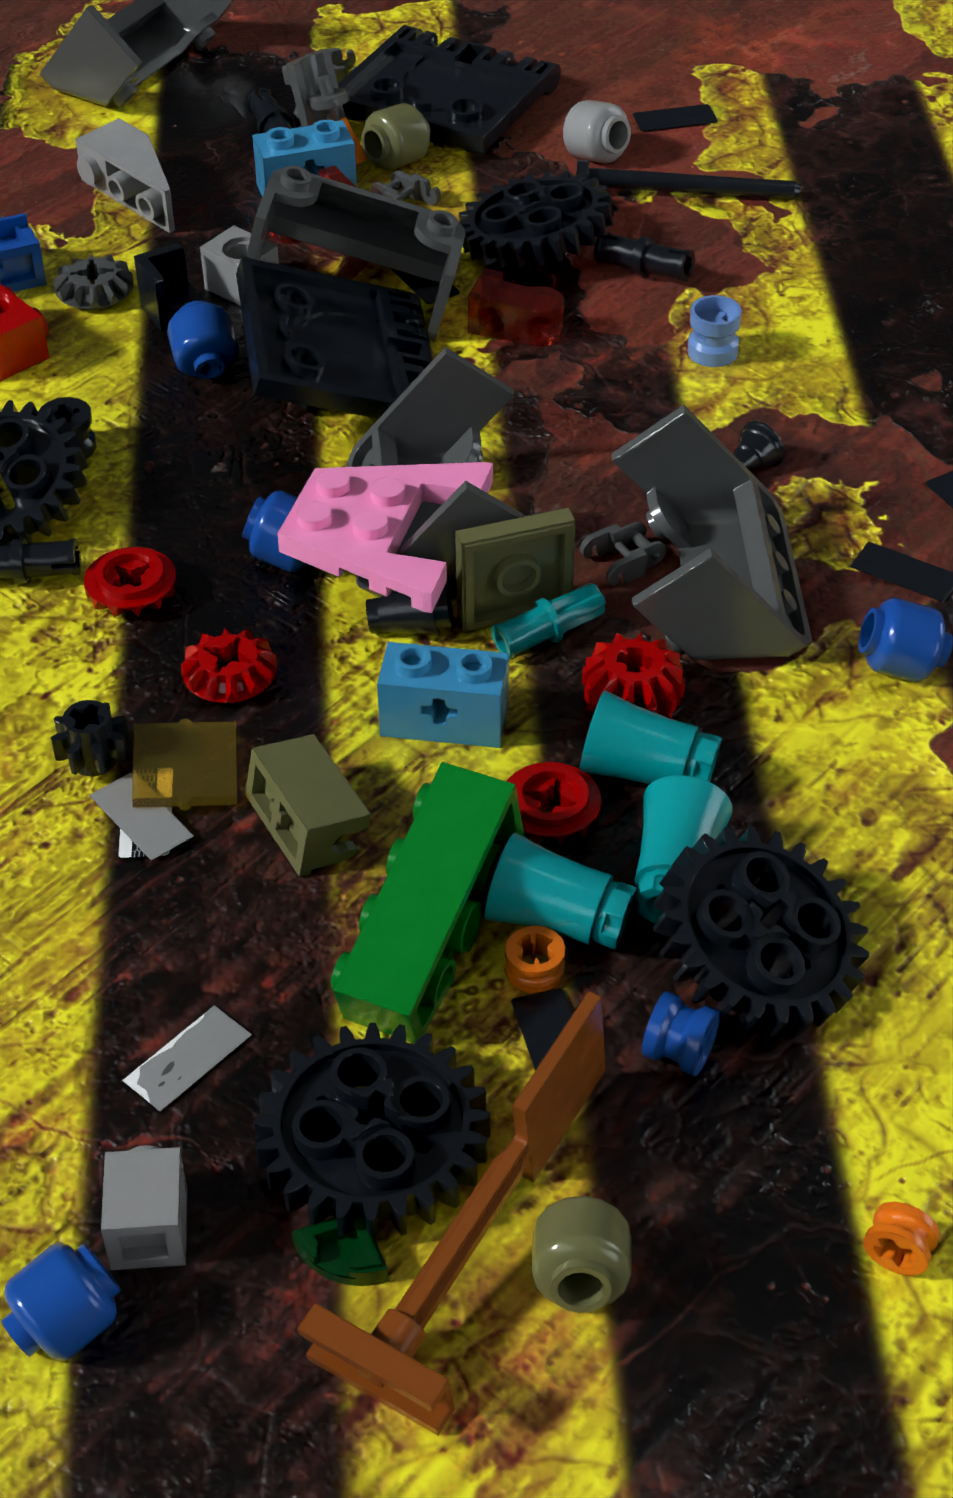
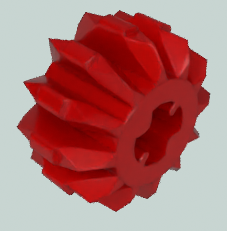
M642 632L635 639H626L616 633L611 644L596 642L592 656L586 658V666H583L582 685H584V699L587 702V710L595 711L602 692L606 690L636 706L671 719L676 706L680 705L681 698L684 697L685 678H683V665L680 662V653L667 650L664 639L652 642L645 641Z

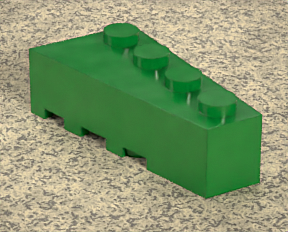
M441 762L432 783H424L419 789L413 806L414 821L405 839L399 837L392 845L387 859V877L378 895L373 893L367 898L359 919L360 934L352 951H344L338 958L331 978V988L344 1019L366 1027L370 1023H376L380 1032L392 1035L399 1025H405L406 1041L415 1043L425 1034L455 979L456 962L454 959H451L455 951L460 953L470 952L479 936V924L482 913L481 905L487 901L490 885L506 843L514 832L525 837L515 784L445 762Z

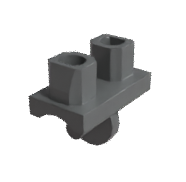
M320 49L283 66L282 73L285 85L292 88L296 103L295 111L293 112L296 128L310 126L320 120L339 121L346 117L343 104L349 101L348 91L346 88L338 87L330 50Z

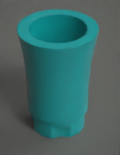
M604 690L597 703L587 733L581 757L580 772H585L588 775L616 777L645 784H651L659 778L672 775L692 776L710 782L722 738L708 733H698V726L670 719L636 706Z
M672 775L653 781L645 789L643 796L644 825L640 857L635 875V886L637 888L635 899L639 903L637 912L653 923H656L663 914V912L653 906L655 899L664 889L659 883L686 846L693 848L705 833L715 840L724 827H727L733 812L732 803L726 793L716 785L697 777Z
M514 832L504 847L490 885L485 906V920L522 926H545L554 930L559 935L588 945L594 941L605 947L617 949L630 919L637 888L626 883L613 881V875L584 866L551 852Z

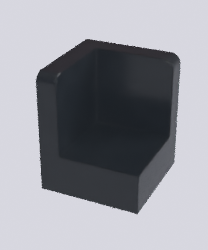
M179 243L134 256L141 307L160 331L168 329L169 321L182 306L193 301H205L188 281L185 252Z

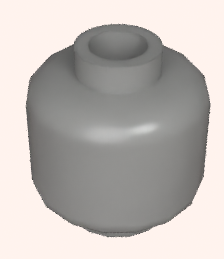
M585 100L575 104L565 118L563 141L567 151L574 158L600 164L614 162L622 155L630 142L631 128L626 113L618 105L609 102Z

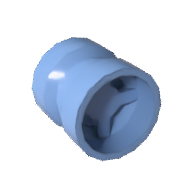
M711 295L699 298L692 303L690 325L694 330L688 338L687 352L695 363L707 367H723L731 364L737 358L739 338L735 332L739 330L741 325L742 309L735 300L726 296Z

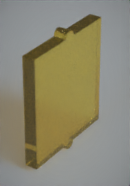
M181 719L179 723L134 724L133 808L179 806L181 810L186 811L191 806L237 805L236 721L191 722L189 719Z

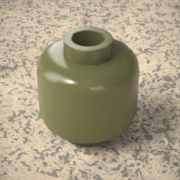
M407 103L396 104L375 111L366 119L361 135L362 147L366 156L375 162L377 166L385 170L398 169L420 161L427 154L430 144V126L416 107Z
M588 1196L567 1197L549 1205L539 1215L533 1232L531 1269L537 1289L547 1300L568 1311L578 1313L593 1312L615 1302L626 1291L632 1273L631 1235L628 1222L621 1212L602 1199Z

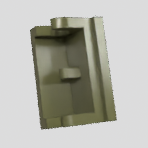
M312 734L252 748L245 796L298 876L310 875L313 869L336 864L356 855L358 848L353 841H343L337 845L333 844L339 837L345 834L353 835L369 828L371 814L317 737Z

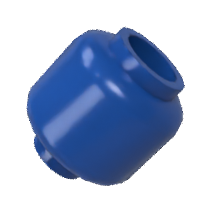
M207 301L189 302L182 306L169 321L167 335L173 359L177 368L184 374L198 376L202 379H214L221 376L236 362L239 354L237 337L229 313L221 306Z
M278 490L271 493L267 499L260 496L257 498L247 518L242 537L249 541V550L255 559L286 572L297 573L305 567L306 563L279 552L278 531L298 497Z
M890 598L884 601L879 608L872 607L867 612L860 629L858 648L860 653L865 654L867 664L873 671L911 682H920L928 678L935 667L942 668L945 666L951 654L953 637L951 633L945 632L944 617L937 609L900 598Z
M54 1243L6 1283L4 1289L5 1300L12 1312L4 1317L1 1322L14 1342L27 1356L31 1357L42 1348L50 1357L58 1361H66L77 1354L114 1322L117 1315V1307L113 1298L122 1290L107 1268L85 1243L75 1250L68 1244Z

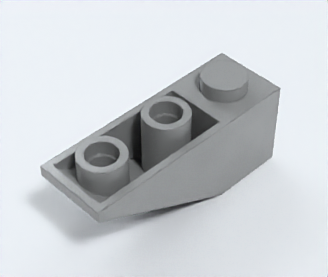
M118 118L75 139L78 153L77 169L85 183L169 233L175 231L170 187L149 135Z

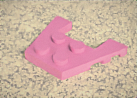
M472 462L315 468L278 531L279 552L338 577L344 574V570L368 579L369 590L386 597L392 593V590L411 597V607L423 612L432 613L447 582L446 562L396 553L422 502L442 505L465 481L488 493L493 483V463Z

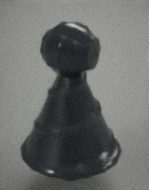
M749 421L742 427L738 446L734 450L733 455L750 471L778 466L782 463L785 452L781 438L774 429L760 421Z

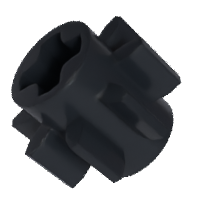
M95 700L79 701L68 707L63 716H56L54 718L57 734L50 737L56 761L69 759L71 774L76 775L79 773L84 776L103 775L114 768L117 760L127 759L125 742L130 740L126 716L112 718L109 703H101Z

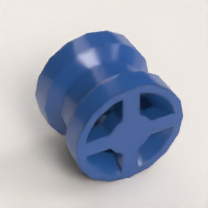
M665 991L659 998L649 1019L642 1043V1055L654 1061L666 1057L678 1062L682 1072L697 1076L703 1069L713 1047L720 1023V1010L707 1005L695 1009L685 1005L681 995Z

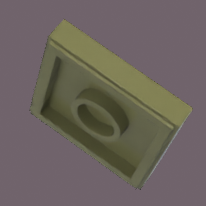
M569 508L455 531L457 621L462 632L490 627L497 623L500 624L533 609L535 601L541 598L551 601L573 590L575 518Z

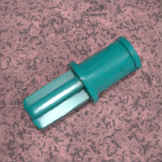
M594 583L585 584L551 601L541 598L535 601L533 609L500 624L492 625L491 634L499 652L509 653V659L547 640L553 643L562 640L564 632L603 615L606 604L605 598Z

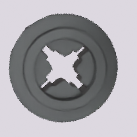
M91 254L88 259L84 260L73 258L71 265H64L58 268V276L53 279L56 296L63 303L75 308L91 310L106 308L122 301L131 293L134 286L133 274L129 271L127 263L120 260L114 261L112 255L94 258ZM95 280V284H91L90 281Z

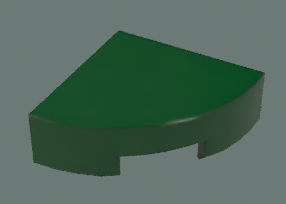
M354 1216L351 1222V1229L345 1237L338 1236L337 1217L292 1231L293 1244L298 1254L312 1270L321 1276L337 1283L353 1286H370L388 1282L387 1266L375 1237H371L367 1231L363 1217ZM336 1275L345 1276V1277H350V1278H355V1279H349V1278L339 1277V1276H336Z

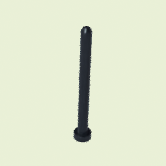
M577 160L576 176L584 173L586 174L587 181L597 178L599 186L606 185L607 188L794 200L800 196V184L796 181L589 168V160Z

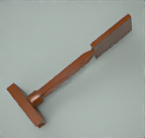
M588 991L512 1105L515 1124L513 1140L494 1158L395 1310L387 1309L373 1332L369 1334L314 1303L297 1328L300 1336L313 1343L306 1353L309 1361L439 1436L451 1417L455 1407L448 1378L413 1359L414 1354L426 1337L423 1329L512 1194L521 1177L523 1176L532 1182L536 1180L605 1073L602 998Z

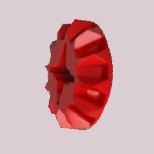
M127 547L110 551L97 558L85 573L84 587L86 596L91 598L95 609L109 608L114 617L119 616L124 611H133L139 617L141 609L148 607L158 610L161 608L163 599L174 596L177 578L172 561L164 554L149 548ZM121 581L129 583L121 587Z
M225 627L222 635L213 637L202 633L199 645L187 646L185 649V661L181 663V671L186 687L196 696L212 702L233 703L250 699L263 692L275 678L277 661L276 654L272 653L267 638L255 639L250 629H246L238 635L230 634ZM231 658H239V662L231 661L219 671L218 662L227 663Z
M558 762L536 763L516 771L507 779V782L516 785L523 830L529 833L534 843H538L544 837H553L562 846L568 835L585 838L589 825L599 822L602 803L600 789L593 778L585 772H580V769ZM556 793L559 794L560 806H555L552 812H542L541 806H546L550 800L554 799Z

